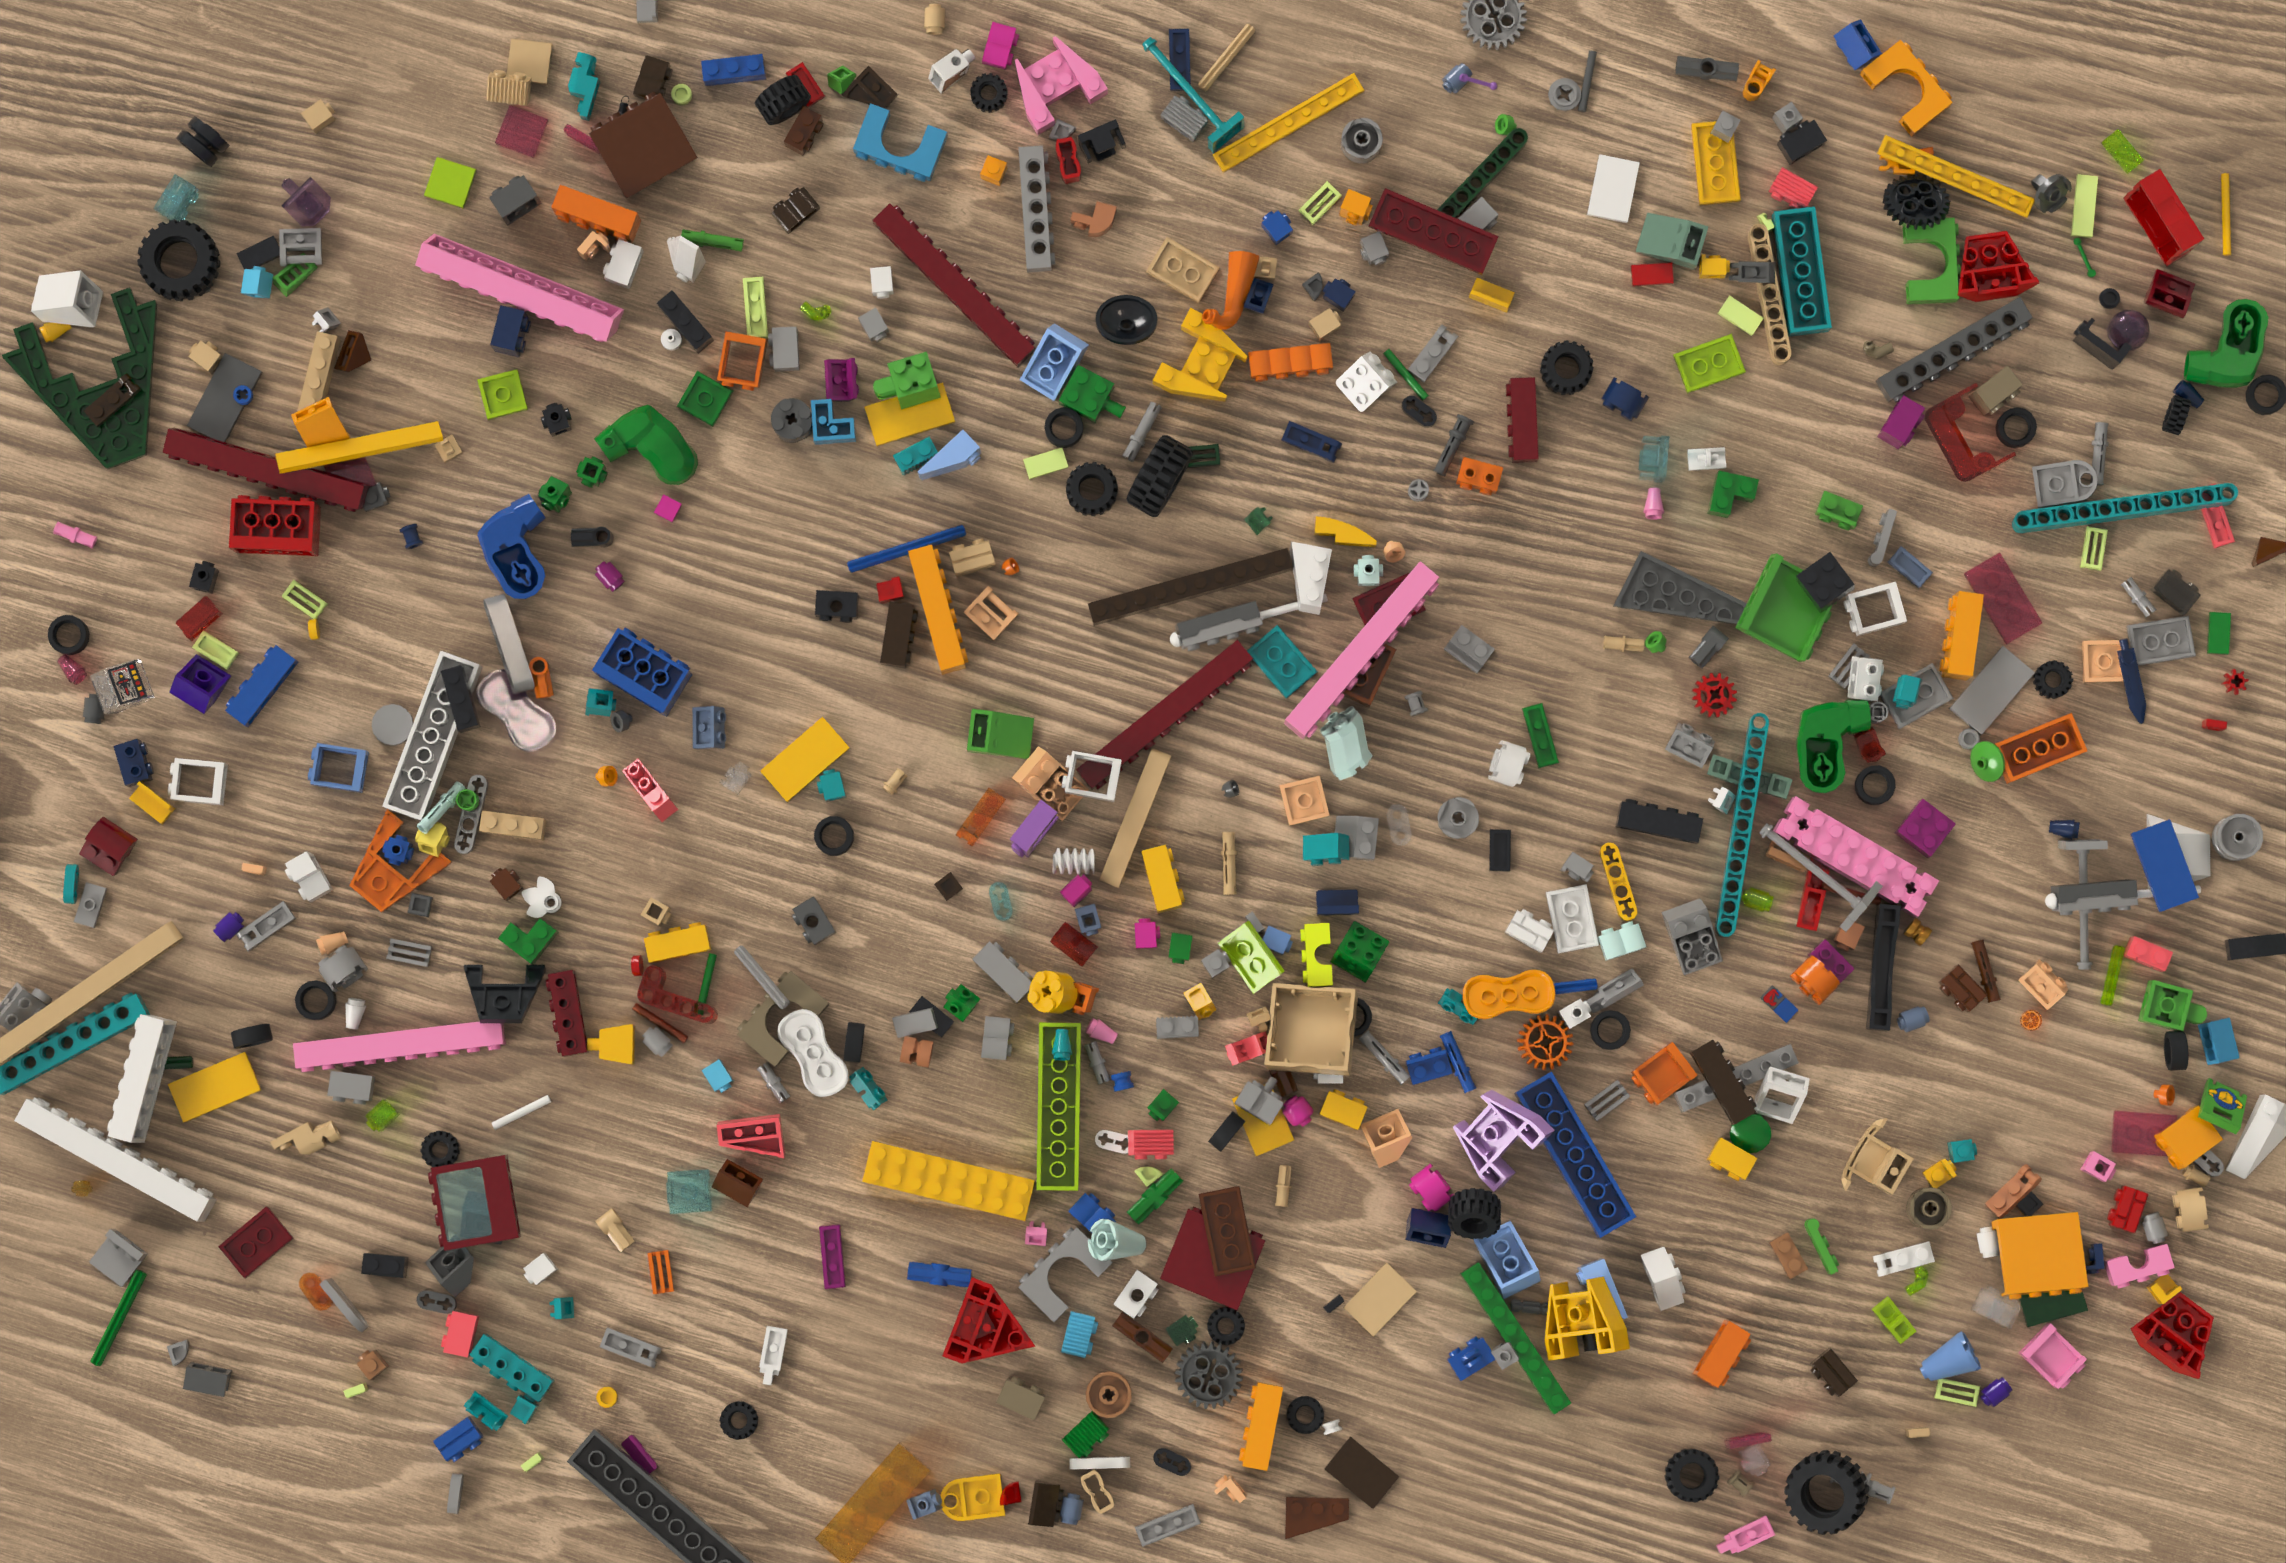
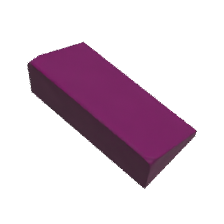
M630 1435L621 1443L629 1456L649 1474L658 1468L657 1463L635 1435Z

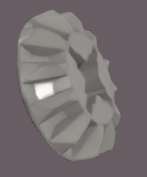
M1562 78L1556 80L1550 86L1548 97L1551 105L1557 110L1566 112L1578 105L1581 99V90L1575 81ZM1560 89L1564 92L1571 91L1568 95L1569 102L1565 98L1558 100L1561 95Z

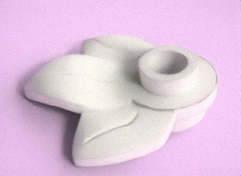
M538 877L537 888L533 887L522 891L524 900L531 905L527 910V915L533 918H540L547 912L555 913L561 907L562 901L560 896L555 893L554 884L545 877ZM550 899L555 901L552 907L548 906V900Z

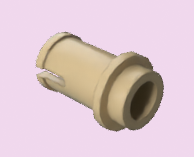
M897 768L890 779L883 783L884 786L882 788L890 795L897 793V788L908 776Z
M2193 1164L2188 1165L2182 1171L2184 1179H2190L2203 1188L2210 1180L2209 1175L2196 1169Z

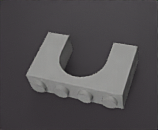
M1078 1227L1075 1230L1070 1228L1063 1235L1065 1240L1060 1245L1056 1242L1048 1250L1050 1255L1045 1260L1041 1257L1033 1266L1035 1270L1032 1274L1026 1273L1019 1280L1021 1285L1018 1288L1053 1322L1069 1308L1052 1291L1048 1283V1272L1055 1261L1063 1257L1077 1258L1097 1277L1113 1263L1111 1260L1100 1261L1092 1257L1088 1248L1089 1238Z

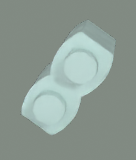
M1633 921L1622 924V929L1614 931L1613 928L1601 931L1602 935L1598 937L1605 961L1646 948L1639 923L1633 924Z

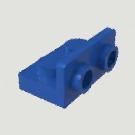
M1441 1047L1430 1049V1054L1422 1056L1420 1052L1409 1056L1410 1060L1405 1062L1412 1085L1453 1074L1446 1049L1442 1050Z

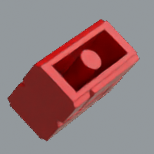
M2121 1186V1189L2118 1188L2114 1195L2115 1207L2109 1210L2107 1220L2110 1221L2109 1226L2135 1234L2149 1194L2128 1186Z

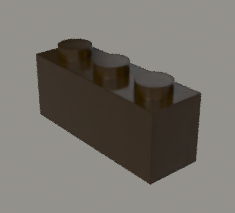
M889 602L880 659L881 665L906 668V663L910 664L912 652L908 651L909 643L913 644L915 631H911L912 624L917 622L918 611H915L914 605Z

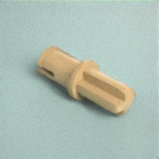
M1604 636L1603 649L1621 650V652H1624V650L1644 651L1645 641L1642 639L1625 638V636L1623 638Z
M1279 1166L1278 1185H1275L1277 1187L1275 1206L1288 1207L1289 1189L1292 1188L1290 1186L1291 1166Z

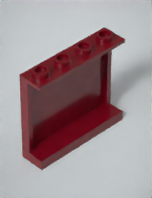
M1193 1206L1192 1210H1187L1160 1279L1238 1310L1254 1269L1220 1276L1214 1275L1202 1210ZM1251 1230L1249 1236L1256 1265L1266 1240L1262 1239L1263 1234Z

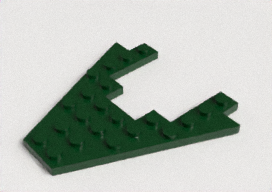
M130 287L111 294L131 351L111 358L118 378L82 391L79 390L73 373L54 379L33 322L13 329L20 348L2 355L3 359L107 470L147 456L157 301L153 300L137 306ZM128 373L132 378L131 381L137 384L141 391L101 426L97 427L84 410L112 387L124 374ZM124 386L121 391L125 394L128 392V389Z

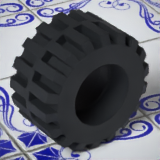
M791 75L778 80L766 88L758 96L754 104L768 125H775L797 114L803 106L807 105L811 95L799 77Z
M1566 340L1563 343L1558 342L1551 346L1545 353L1541 362L1540 374L1542 373V380L1546 382V387L1553 389L1552 392H1560L1561 395L1568 393L1573 395L1575 392H1580L1588 384L1594 368L1592 366L1593 359L1590 358V352L1586 351L1582 344L1579 346L1575 341L1569 343V340ZM1563 357L1573 359L1579 367L1576 377L1565 379L1559 376L1555 370L1556 361Z
M1086 462L1082 466L1079 465L1074 471L1072 470L1066 482L1067 499L1070 505L1075 508V511L1081 512L1082 515H1102L1106 510L1109 511L1116 501L1118 494L1116 477L1103 464L1099 465L1097 462L1088 464ZM1088 478L1100 480L1104 485L1103 495L1097 500L1083 498L1080 494V485L1084 480Z
M1470 1188L1463 1189L1461 1192L1458 1191L1450 1197L1448 1226L1457 1236L1483 1239L1491 1237L1500 1229L1501 1201L1496 1194H1492L1491 1191H1485L1484 1189Z
M1684 1449L1679 1453H1675L1672 1459H1669L1668 1465L1665 1467L1666 1475L1664 1477L1668 1489H1670L1674 1496L1686 1502L1696 1503L1706 1500L1708 1496L1713 1494L1714 1489H1717L1719 1470L1715 1464L1716 1462L1705 1452L1696 1449ZM1688 1463L1698 1464L1704 1472L1702 1483L1695 1488H1688L1680 1481L1681 1469Z

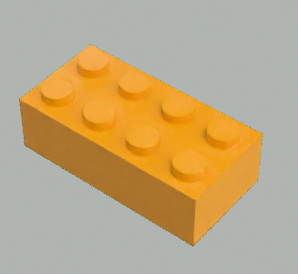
M1958 591L1952 598H1949L1947 610L1950 611V617L1945 622V631H1948L1947 638L1943 640L1942 651H1945L1944 659H1941L1939 671L1942 672V677L1967 681L1973 677L1984 594Z
M1258 1381L1257 1386H1252L1250 1398L1254 1399L1253 1407L1249 1406L1247 1412V1419L1250 1420L1249 1427L1244 1428L1243 1440H1246L1245 1448L1241 1447L1239 1461H1242V1466L1268 1470L1283 1392L1282 1386Z

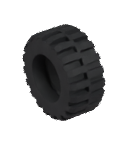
M176 219L169 220L167 224L161 222L156 230L151 228L148 231L150 233L148 238L144 237L141 241L143 247H139L138 254L140 259H137L138 266L141 269L140 274L146 283L157 294L169 300L183 301L186 298L193 300L195 295L202 296L205 294L203 290L207 287L210 289L213 286V278L217 279L219 274L217 268L220 267V260L218 259L220 254L213 239L199 225L191 224L187 220L182 219L180 222ZM185 242L190 244L197 252V263L194 269L182 278L168 277L161 269V258L164 252L176 243Z
M1162 435L1135 478L1127 495V502L1151 517H1158L1183 477L1193 456L1192 449L1168 435Z
M1822 1450L1820 1453H1811L1791 1470V1474L1786 1480L1788 1485L1784 1488V1494L1788 1495L1785 1503L1786 1506H1791L1792 1510L1789 1513L1792 1517L1796 1516L1799 1519L1797 1523L1800 1526L1805 1524L1810 1532L1818 1530V1534L1825 1535L1829 1532L1832 1535L1837 1534L1840 1530L1848 1529L1863 1514L1864 1506L1868 1503L1869 1499L1866 1496L1869 1492V1485L1864 1484V1481L1867 1479L1865 1474H1860L1858 1471L1861 1467L1857 1463L1853 1465L1850 1462L1852 1458L1847 1455L1844 1458L1841 1457V1452L1834 1451L1831 1454L1829 1450ZM1826 1475L1835 1479L1840 1484L1844 1493V1503L1839 1509H1824L1813 1500L1809 1484L1814 1476Z

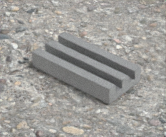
M1856 644L1849 648L1828 675L1829 678L1844 689L1849 684V677L1844 683L1841 680L1851 668V661L1838 678L1834 675L1853 650L1857 652L1855 654L1856 657L1860 655L1866 658L1870 657L1869 654L1858 648Z
M390 938L386 959L428 967L432 947ZM395 944L424 949L427 950L426 954L394 948ZM393 952L422 957L425 958V961L421 962L392 955Z
M1616 1080L1584 1105L1594 1119L1598 1121L1628 1099L1630 1095L1620 1084L1619 1080ZM1617 1086L1619 1088L1592 1109L1591 1104ZM1620 1093L1624 1095L1611 1106H1609L1607 1109L1602 1111L1600 1114L1597 1115L1595 1113L1597 1110H1599L1609 1101L1614 1099Z

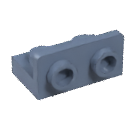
M717 706L692 707L693 749H724L726 742L725 709Z

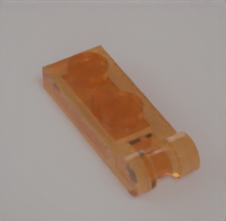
M988 788L959 828L956 836L960 839L964 838L968 841L967 844L973 847L1006 799ZM969 826L976 829L973 835L967 831Z

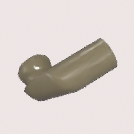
M1868 340L1863 345L1864 353L1875 359L1894 352L1890 342L1879 347L1873 344V341Z

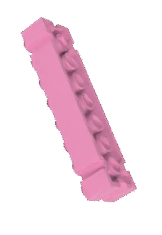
M1795 796L1790 799L1784 810L1787 817L1786 819L1781 818L1778 820L1773 829L1775 833L1785 841L1792 839L1795 841L1793 847L1866 890H1869L1877 881L1883 887L1876 896L1892 905L1900 903L1902 904L1900 910L1914 918L1919 917L1927 903L1923 900L1924 896H1929L1933 893L1939 880L1925 872L1920 873V875L1915 873L1917 867L1818 809L1808 810L1810 804ZM1803 821L1805 828L1800 830V825L1797 823ZM1905 885H1911L1912 892L1907 893Z

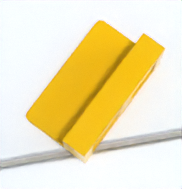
M1476 278L1469 298L1507 313L1515 292Z
M139 781L137 783L138 788L129 799L163 825L176 808L146 784Z

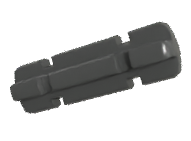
M1512 1299L1511 1311L1519 1312V1310H1522L1523 1313L1539 1314L1541 1312L1542 1315H1547L1548 1303L1543 1302V1304H1540V1302L1527 1300L1520 1302L1521 1300Z

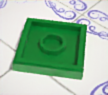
M697 371L677 407L714 427L733 390Z

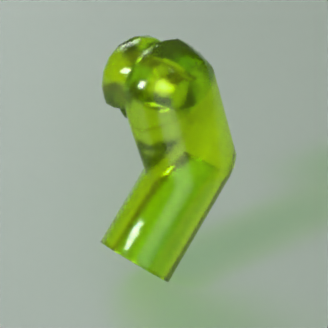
M805 301L800 307V310L814 321L826 319L831 314V308L828 305L814 308Z
M1923 1266L1915 1268V1281L1904 1287L1909 1296L1926 1286L1929 1274Z

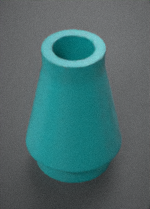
M1067 1029L1056 1030L1052 1049L1054 1060H1070L1072 1049Z

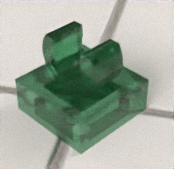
M1259 507L1255 508L1244 519L1256 535L1263 532L1273 519L1272 516L1269 518L1263 513L1266 510L1265 507L1261 509Z

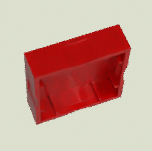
M2161 169L2140 180L2133 187V190L2123 197L2166 267L2188 255L2204 240L2201 232Z

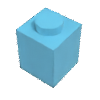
M253 266V269H244L241 293L253 298H270L273 274L266 272V268Z
M720 1059L702 1070L715 1092L720 1090L723 1093L732 1087L730 1083L734 1080Z

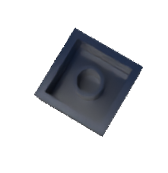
M500 305L490 343L495 352L514 357H520V353H524L526 341H524L525 333H529L531 328V321H529L526 312Z

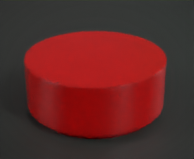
M641 955L631 958V970L634 976L643 975L644 967Z

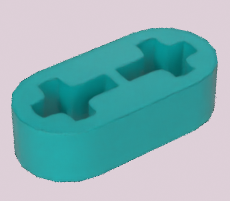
M66 865L63 889L64 903L76 904L79 865Z

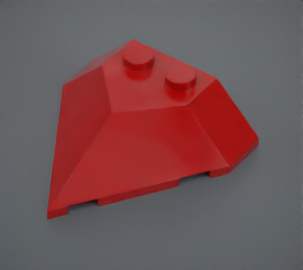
M972 1277L942 1356L963 1364L1035 1347L992 1284Z

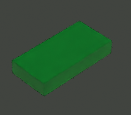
M2209 612L2207 654L2229 655L2231 613Z

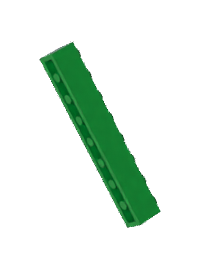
M1476 1262L1462 1271L1460 1275L1504 1342L1511 1343L1519 1356L1518 1363L1550 1412L1555 1415L1570 1405V1400L1480 1263Z

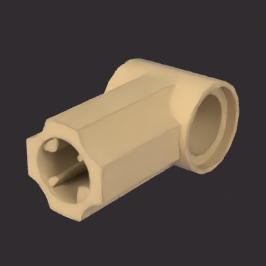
M613 1208L595 1220L599 1228L605 1235L609 1236L620 1252L635 1242Z

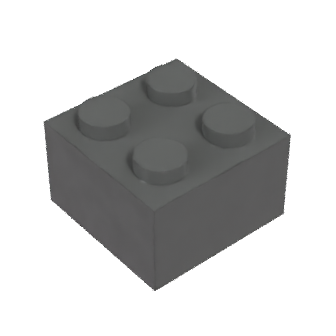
M524 175L512 178L509 181V185L504 188H497L491 193L492 196L489 197L507 226L542 204Z

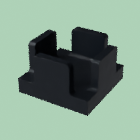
M1116 119L1078 135V144L1088 164L1092 162L1088 151L1089 148L1092 149L1098 162L1116 154L1114 137H1117L1122 149L1126 148V143Z

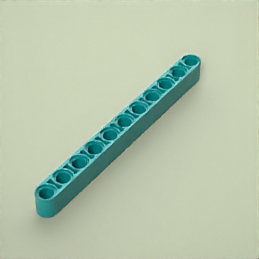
M2232 483L2025 510L2015 515L2012 521V528L2017 533H2029L2228 506L2237 498L2238 489ZM2223 491H2229L2232 498H2225ZM2202 494H2209L2211 501H2205ZM2182 496H2187V497H2189L2190 500H2191V503H2190V504H2185V503L2182 501L2181 497H2182ZM2161 499L2169 500L2170 506H2163ZM2140 502H2147L2150 505V509H2143ZM2120 505H2127L2130 511L2123 512L2120 509ZM2099 508H2107L2109 515L2101 514ZM2079 510L2087 511L2089 517H2081ZM2065 513L2068 516V520H2061L2058 514ZM2038 516H2045L2048 522L2041 523L2038 520ZM2017 519H2025L2027 526L2019 525Z
M1763 713L1752 715L1748 722L1715 924L1717 934L1722 937L1731 936L1735 932L1769 727V719ZM1756 717L1763 719L1764 726L1762 728L1754 726L1753 721ZM1753 737L1758 738L1761 742L1758 749H1754L1750 745ZM1749 758H1754L1757 761L1755 769H1750L1747 766ZM1746 778H1750L1754 782V787L1751 790H1747L1743 785ZM1742 799L1750 801L1751 806L1749 810L1741 808L1740 802ZM1743 819L1747 822V829L1745 831L1737 828L1738 820ZM1736 840H1741L1744 843L1742 851L1734 849L1733 844ZM1733 860H1737L1741 864L1738 872H1734L1730 868ZM1729 881L1737 883V890L1735 892L1728 891L1727 883ZM1727 901L1732 902L1734 905V910L1731 913L1724 911L1723 905ZM1725 921L1731 926L1730 931L1726 934L1720 930L1721 923Z

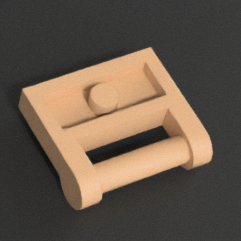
M990 586L963 612L993 641L1019 615L1016 610L1010 609L998 598ZM986 598L1007 616L1004 621L983 603Z

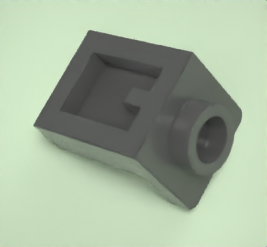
M379 482L376 483V486L368 488L364 503L365 512L389 504L388 498L391 496L387 486L383 487V484Z

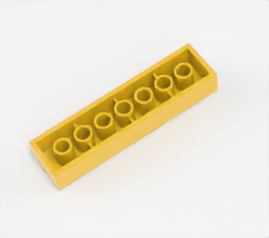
M874 1141L871 1143L862 1180L865 1183L1026 1221L1035 1180Z

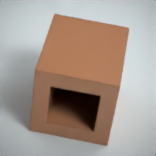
M1854 922L1846 932L1839 927L1833 942L1837 943L1836 947L1846 952L1849 949L1854 950L1865 926Z

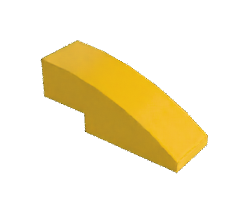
M1318 516L1315 518L1314 535L1335 537L1334 545L1376 547L1377 541L1355 526L1331 518Z

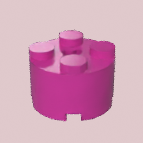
M1430 1163L1410 1178L1412 1183L1409 1186L1416 1195L1420 1193L1424 1198L1421 1202L1428 1211L1433 1209L1436 1212L1447 1204L1450 1197L1455 1194H1449L1450 1186L1437 1170L1433 1172L1430 1169L1433 1167Z

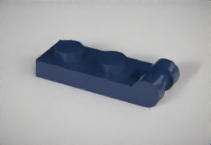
M1289 421L1281 439L1285 443L1332 463H1335L1337 450H1340L1342 443L1291 421ZM1324 444L1330 446L1328 452L1322 450Z

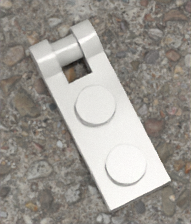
M1929 1241L1873 1256V1260L1878 1266V1277L1935 1262ZM1886 1259H1890L1891 1267L1886 1268Z

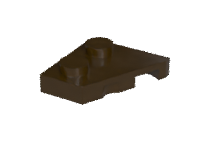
M867 66L841 95L845 98L868 105L871 103L886 109L899 94L870 66Z

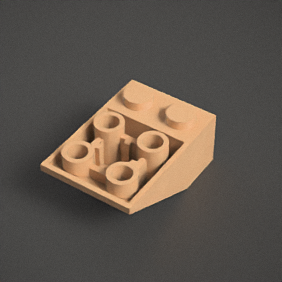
M1039 746L1012 777L1036 800L1044 801L1057 811L1058 814L1056 816L1061 821L1066 818L1083 798V796L1065 793V788H1062L1064 775L1068 776V770ZM1073 776L1071 788L1089 791L1086 786Z

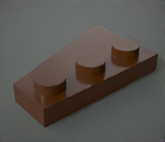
M1286 1497L1285 1539L1349 1520V1498Z

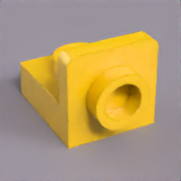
M1202 983L1183 993L1198 1020L1211 1016L1217 1010Z
M1944 1158L1923 1171L1922 1174L1932 1188H1938L1950 1179L1957 1176L1955 1173L1957 1169L1951 1160L1947 1161Z

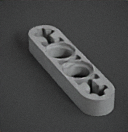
M482 775L472 776L468 783L467 789L474 793L476 786L473 785V782L481 779L484 786L479 787L478 793L482 794V797H479L478 809L473 811L462 809L454 842L455 849L461 854L470 853L475 845L481 813L488 790V781ZM466 819L474 821L475 826L472 830L464 829L463 823ZM461 832L473 834L472 838L467 836L466 842L470 844L469 848L465 847L462 850L459 842H463L465 836L461 835Z

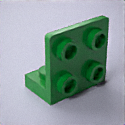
M1354 921L1330 962L1366 983L1387 948L1389 940Z

